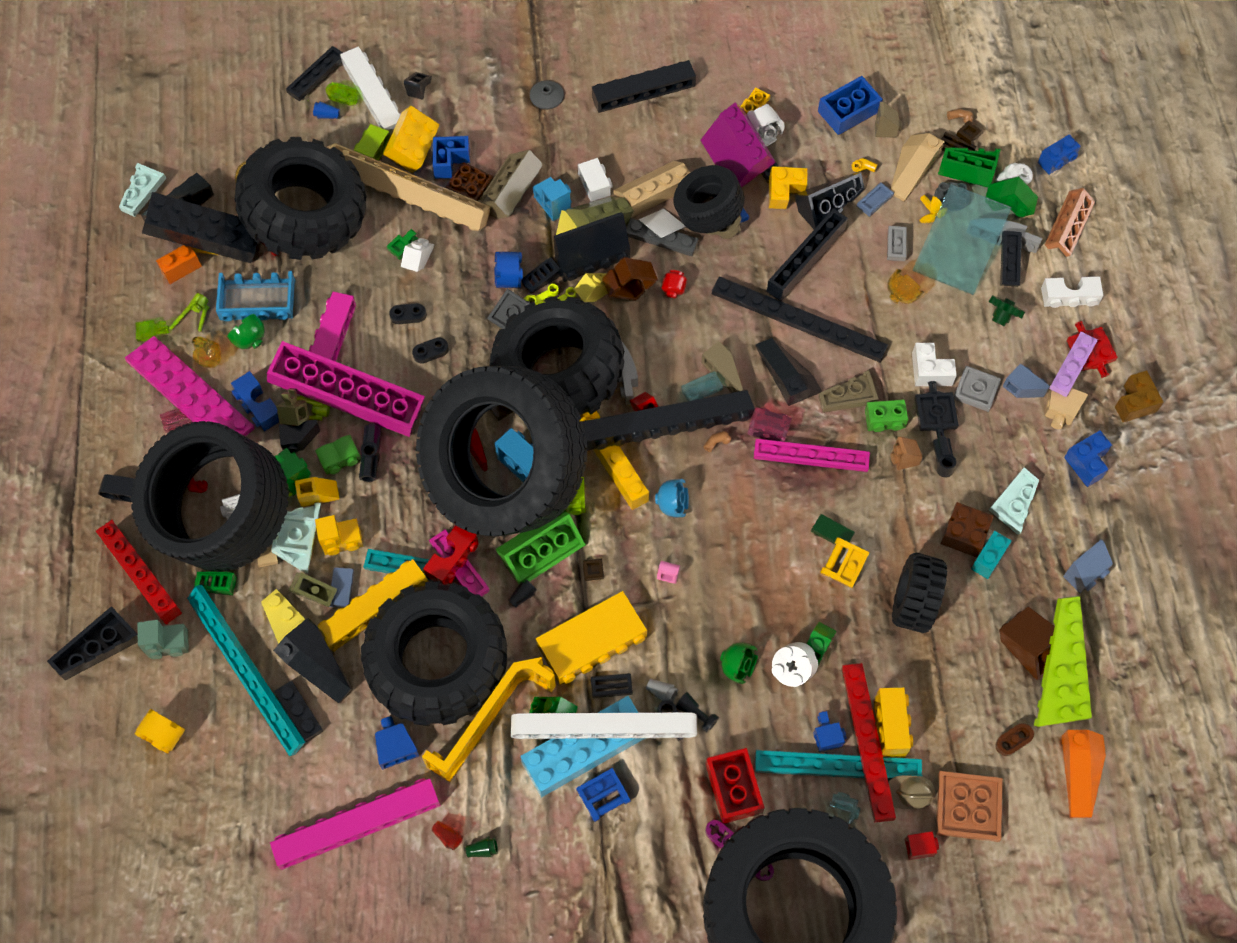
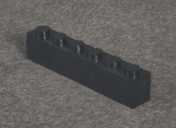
M689 60L678 62L673 65L663 66L658 69L648 70L643 73L592 86V99L598 113L695 87L696 75Z
M833 208L768 280L766 292L782 301L845 231L848 218Z

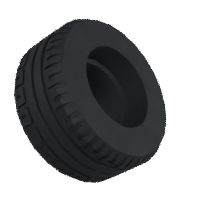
M709 165L692 171L680 181L674 193L673 203L686 228L698 233H713L726 228L738 218L745 203V196L736 175L731 170L718 165ZM717 195L714 199L702 203L705 199Z

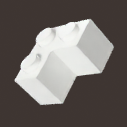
M915 343L912 352L915 386H929L928 382L930 381L932 383L936 381V386H952L956 378L955 359H936L934 343Z

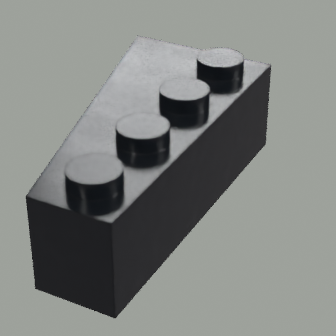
M111 606L47 660V662L66 681L138 643V634Z

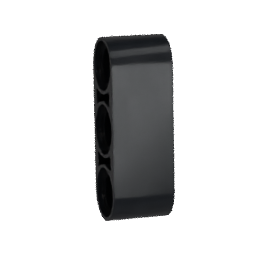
M106 474L103 476L98 494L108 499L131 502L134 478Z

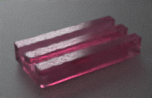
M179 409L160 414L165 433L192 422L190 419L184 420L188 417ZM176 421H181V422H178V423H175V424H172V425H168V426H167V424H170V423H173V422H176Z

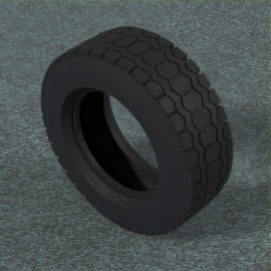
M483 366L464 371L452 377L433 395V399L429 401L425 408L426 411L423 412L420 421L423 425H419L417 437H420V439H416V451H419L416 454L417 465H421L418 471L420 479H424L422 481L426 492H430L428 497L436 505L435 507L439 512L445 515L444 517L450 522L474 534L506 536L540 528L557 518L570 505V502L573 501L577 494L576 490H579L583 480L581 477L585 474L586 464L584 462H587V450H585L587 448L586 436H583L586 432L583 421H579L581 416L577 408H574L575 404L569 396H566L567 393L556 382L537 371L523 367ZM498 405L511 409L524 421L533 443V461L529 475L524 483L508 496L492 491L480 480L473 467L470 453L472 433L476 424L488 410Z

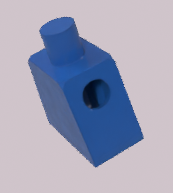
M392 716L380 720L383 730L375 733L378 762L382 770L419 757V753L403 723L395 725Z

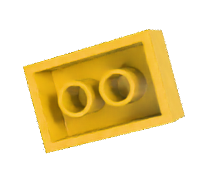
M410 105L401 113L383 155L411 173L422 167L440 124Z
M879 688L874 698L876 728L883 757L905 758L908 752H910L911 747H913V735L909 734L911 716L907 714L906 708L909 706V696L905 694L904 688Z

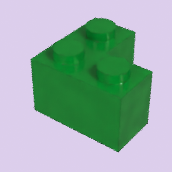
M1018 176L989 184L984 202L994 212L1010 208L1018 218L1034 214L1038 196Z
M286 448L275 457L284 470L288 490L294 496L297 494L295 481L310 478L311 472L302 457L299 458L295 452L290 453Z

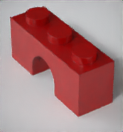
M456 525L446 537L448 545L455 549L454 553L447 558H442L434 553L423 568L426 577L432 581H441L443 585L452 583L456 576V571L466 564L468 555L471 552L473 553L479 545L477 534L463 530Z

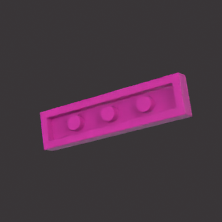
M443 530L429 540L435 551L442 558L450 557L455 551L447 543L446 537L449 534L446 530ZM467 559L466 564L456 571L455 578L461 586L467 587L468 591L475 595L479 594L482 597L490 592V589Z

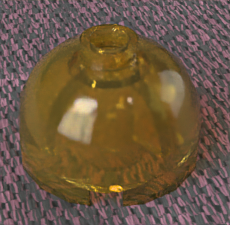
M896 269L887 283L888 291L891 294L889 298L896 304L898 302L903 304L914 303L921 297L924 291H919L921 287L909 275L905 274L902 276L900 274L901 270Z

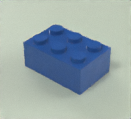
M860 76L820 98L818 113L837 135H840L877 114L879 104L883 99L865 78Z

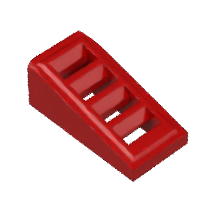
M474 428L470 453L485 472L488 470L487 459L478 431Z

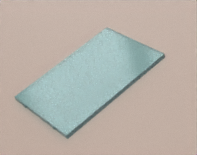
M951 184L912 271L973 295L1012 207Z

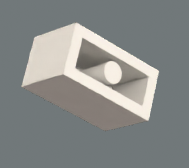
M598 158L578 164V175L591 202L611 196V179L606 177L605 167L603 164H600Z

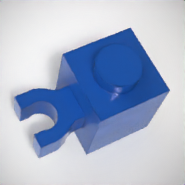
M827 711L820 712L819 716H817L820 727L815 728L813 732L818 752L843 747L847 739L845 729L840 727L839 722L830 724Z

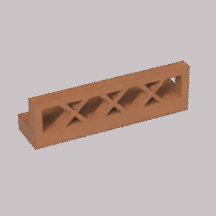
M1084 188L1068 192L1046 240L1045 246L1048 250L1059 248L1066 257L1071 256L1095 203ZM1084 199L1087 202L1086 208L1084 207ZM1078 212H1080V221H1078ZM1072 226H1074V234H1073V236H1072V229H1071ZM1066 239L1068 241V248L1064 245Z

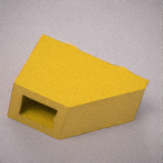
M311 477L295 481L297 498L301 507L311 506L317 502L325 503L340 500L337 481Z

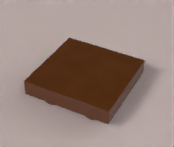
M462 162L445 188L478 201L492 181L493 175Z

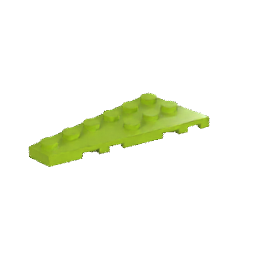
M1080 596L1058 598L1053 621L1055 628L1053 636L1050 637L1049 644H1051L1050 654L1046 658L1041 685L1043 688L1042 697L1038 701L1037 708H1039L1038 718L1035 719L1034 726L1040 727L1092 718Z

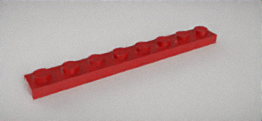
M863 664L842 665V673L874 823L894 821L896 814Z

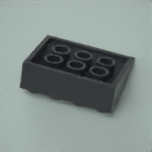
M622 212L554 236L555 263L561 270L563 282L575 280L577 277L586 273H593L602 268L606 269L618 263L624 257L630 258V245Z

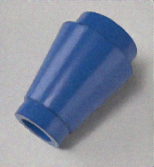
M321 101L319 103L315 102L313 116H316L318 119H338L340 109Z

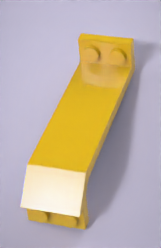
M542 657L514 662L446 759L443 761L444 758L435 751L431 753L426 750L422 756L426 767L450 783L516 687L522 681L531 680L552 692L556 687L554 671L548 666L543 665Z

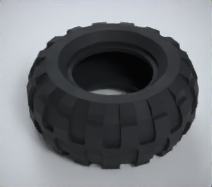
M290 137L287 142H282L280 139L270 141L264 148H258L246 160V165H243L238 173L234 200L241 223L244 224L248 233L258 244L264 243L268 251L277 255L280 252L290 254L289 259L301 260L302 256H310L313 260L323 258L328 252L332 254L337 252L348 243L349 239H353L356 236L365 215L366 190L355 165L351 160L346 161L343 152L337 148L329 149L324 147V142L312 139V142L302 141L301 137ZM287 187H304L318 193L324 198L327 205L311 211L297 210L282 203L275 193Z
M557 297L546 298L544 303L536 305L535 302L524 306L525 311L519 315L515 313L506 320L505 329H499L495 337L492 353H490V366H517L532 370L537 360L545 353L560 347H575L582 350L575 363L561 372L543 375L552 379L567 393L566 396L571 398L575 404L574 408H577L580 415L586 412L590 415L600 409L601 402L604 399L609 400L622 376L625 351L618 329L602 310L589 302L584 303L579 298L567 297L565 301H561Z
M441 581L426 582L424 586L415 588L411 585L400 590V595L394 599L388 598L378 608L379 612L376 617L370 619L364 632L365 640L361 646L363 674L378 702L383 704L396 717L407 719L416 725L423 726L441 723L444 726L457 723L459 718L466 715L472 716L479 711L501 681L508 661L504 628L498 614L494 613L490 604L479 594L475 595L468 591L467 587L455 583L450 584V586L443 585ZM432 627H445L456 631L466 640L467 651L463 662L453 673L440 679L428 680L416 677L403 666L404 650L409 641L420 631Z

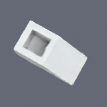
M419 238L406 245L401 267L416 272L422 270L428 261L434 244L429 243L427 239Z

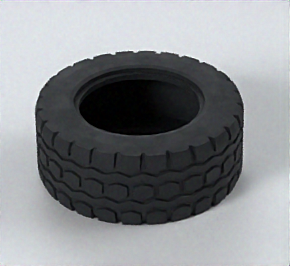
M789 808V811L781 809L769 812L765 816L761 815L749 821L747 825L742 826L730 837L721 848L711 868L703 901V919L708 942L763 943L755 933L747 913L746 896L749 883L760 870L774 862L785 859H800L824 868L841 886L849 910L848 928L842 943H892L895 933L894 925H896L897 906L895 905L897 899L894 883H891L890 880L892 878L886 863L880 859L882 856L872 842L869 843L867 837L855 827L851 828L848 822L839 817H831L829 813L814 809L807 811L806 808Z

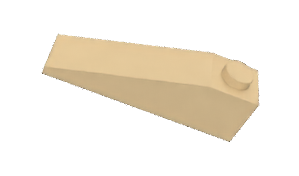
M930 133L910 136L902 147L890 189L894 192L895 197L905 202L941 154L944 145L943 140Z

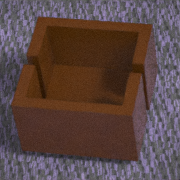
M624 257L613 269L608 271L602 280L609 297L636 301L646 292L645 289H649L658 281L651 262Z
M956 502L940 544L977 558L982 551L994 516Z

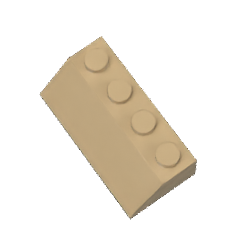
M672 161L615 189L614 194L616 197H624L634 210L631 216L633 218L673 198L678 184L690 171L684 163Z

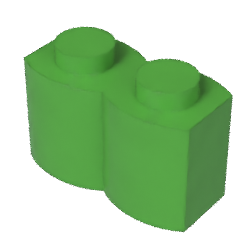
M351 435L341 437L333 443L323 445L315 450L326 475L336 474L345 466H354L361 459Z

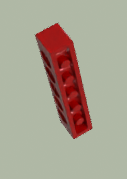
M110 520L96 530V533L165 625L182 614L113 520Z

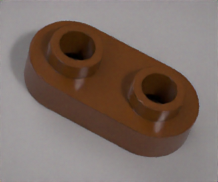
M1020 723L997 739L995 744L997 752L1003 756H1011L1032 741L1034 731L1028 724ZM1019 733H1023L1025 738H1021ZM1006 743L1009 749L1003 748L1002 744Z

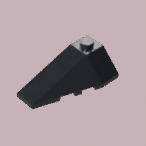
M861 172L807 189L795 195L798 212L813 230L833 208L841 213L844 210L843 207L852 202L865 189Z
M307 618L289 632L273 651L288 666L337 703H341L351 691L352 686L343 669L338 666L333 656L335 655L332 649H329L325 641V635Z

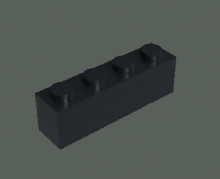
M195 173L166 196L201 206L214 196L211 185L198 173ZM146 209L145 212L141 214L144 222L148 209Z

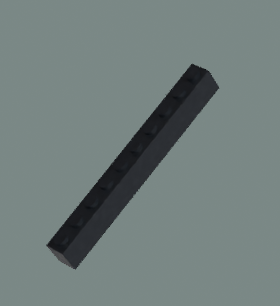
M748 390L587 420L583 421L586 432L583 436H586L587 448L585 450H602L608 446H621L629 442L637 443L644 439H657L665 435L673 436L680 432H693L701 428L709 429L716 425H729L737 421L745 422L751 419L755 408Z

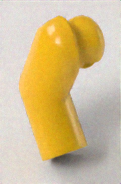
M864 158L854 161L851 165L852 170L855 172L865 169L875 172L878 164Z

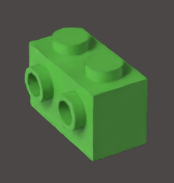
M905 400L867 402L865 416L868 431L881 432L887 429L898 431L906 427L908 415Z

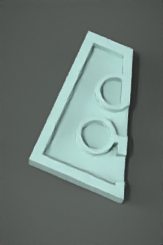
M139 163L136 164L135 175H132L130 179L131 185L125 191L119 205L122 212L134 217L149 201L152 192H156L166 180V176L163 173Z
M1023 468L988 509L1017 535L1022 532V526L1027 517L1028 508L1034 497L1039 479L1026 468Z

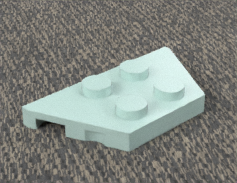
M319 502L314 503V506L304 509L300 507L290 512L287 511L284 517V524L281 525L282 528L277 533L276 539L273 540L271 548L272 553L307 574L316 534L315 519L319 518L321 503Z

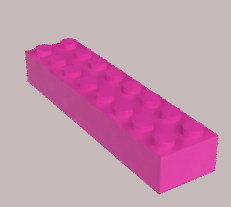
M284 341L281 342L267 371L268 383L286 390L294 388L299 395L408 437L412 433L425 399L423 395Z

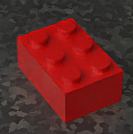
M747 748L706 758L705 765L723 824L763 814L765 807Z

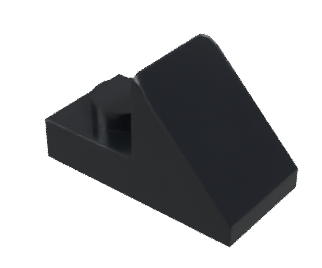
M415 72L404 80V87L407 95L423 100L425 87L431 83L432 76Z

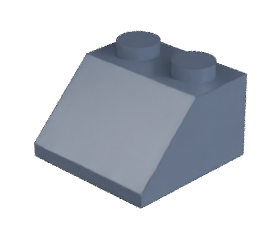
M1101 539L1074 561L1063 576L1079 593L1085 589L1087 591L1091 590L1097 584L1095 581L1098 578L1103 580L1110 573L1109 568L1113 562L1104 541Z

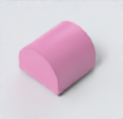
M661 561L657 579L676 584L680 565Z

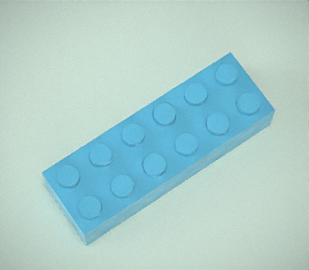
M626 696L598 713L639 712L630 697ZM645 738L550 739L521 755L520 758L542 798Z

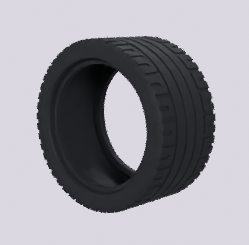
M199 421L184 424L182 427H176L175 430L169 431L167 435H163L159 441L157 440L143 457L144 460L140 462L131 491L132 515L143 539L162 554L208 571L222 572L230 571V569L235 570L260 557V554L264 553L267 550L266 548L271 546L272 541L276 539L277 533L282 528L281 525L284 524V517L287 514L286 509L289 503L287 501L289 492H287V479L281 464L269 450L225 425L210 421ZM224 457H234L241 475V491L233 513L215 532L205 537L191 539L184 528L181 515L182 500L189 482L208 463Z

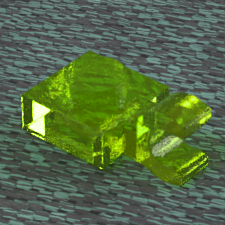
M154 320L136 322V340L138 342L147 341L153 336L156 337L157 334L169 333V326H166V321H159L157 323Z

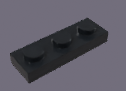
M1002 232L1000 286H1020L1022 232Z
M292 680L274 691L305 742L323 732V729Z

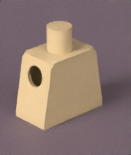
M1071 388L1069 394L1065 397L1049 389L1045 416L1053 419L1051 427L1062 429L1063 424L1071 425L1088 394Z

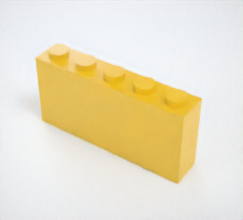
M622 591L537 637L536 645L549 667L554 671L553 674L558 683L562 684L565 682L567 684L573 681L576 675L580 673L586 674L591 671L596 664L606 663L614 654L624 653L632 644L638 645L642 643L645 637H647V629Z

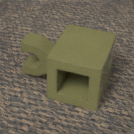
M289 388V393H282L284 402L276 406L280 424L299 426L310 418L307 402L297 400V390Z

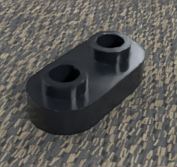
M419 303L395 305L389 311L390 319L394 324L420 323L427 316L425 307Z
M438 337L418 344L412 350L413 358L417 363L423 364L443 357L448 353V342L444 338Z

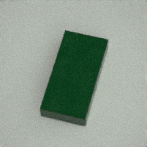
M820 514L811 529V532L835 544L837 538L850 543L855 534L854 531Z

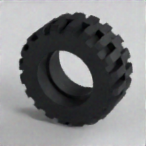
M917 552L909 555L903 566L894 596L892 622L897 627L920 633H926L931 630L942 604L947 581V565L942 559Z

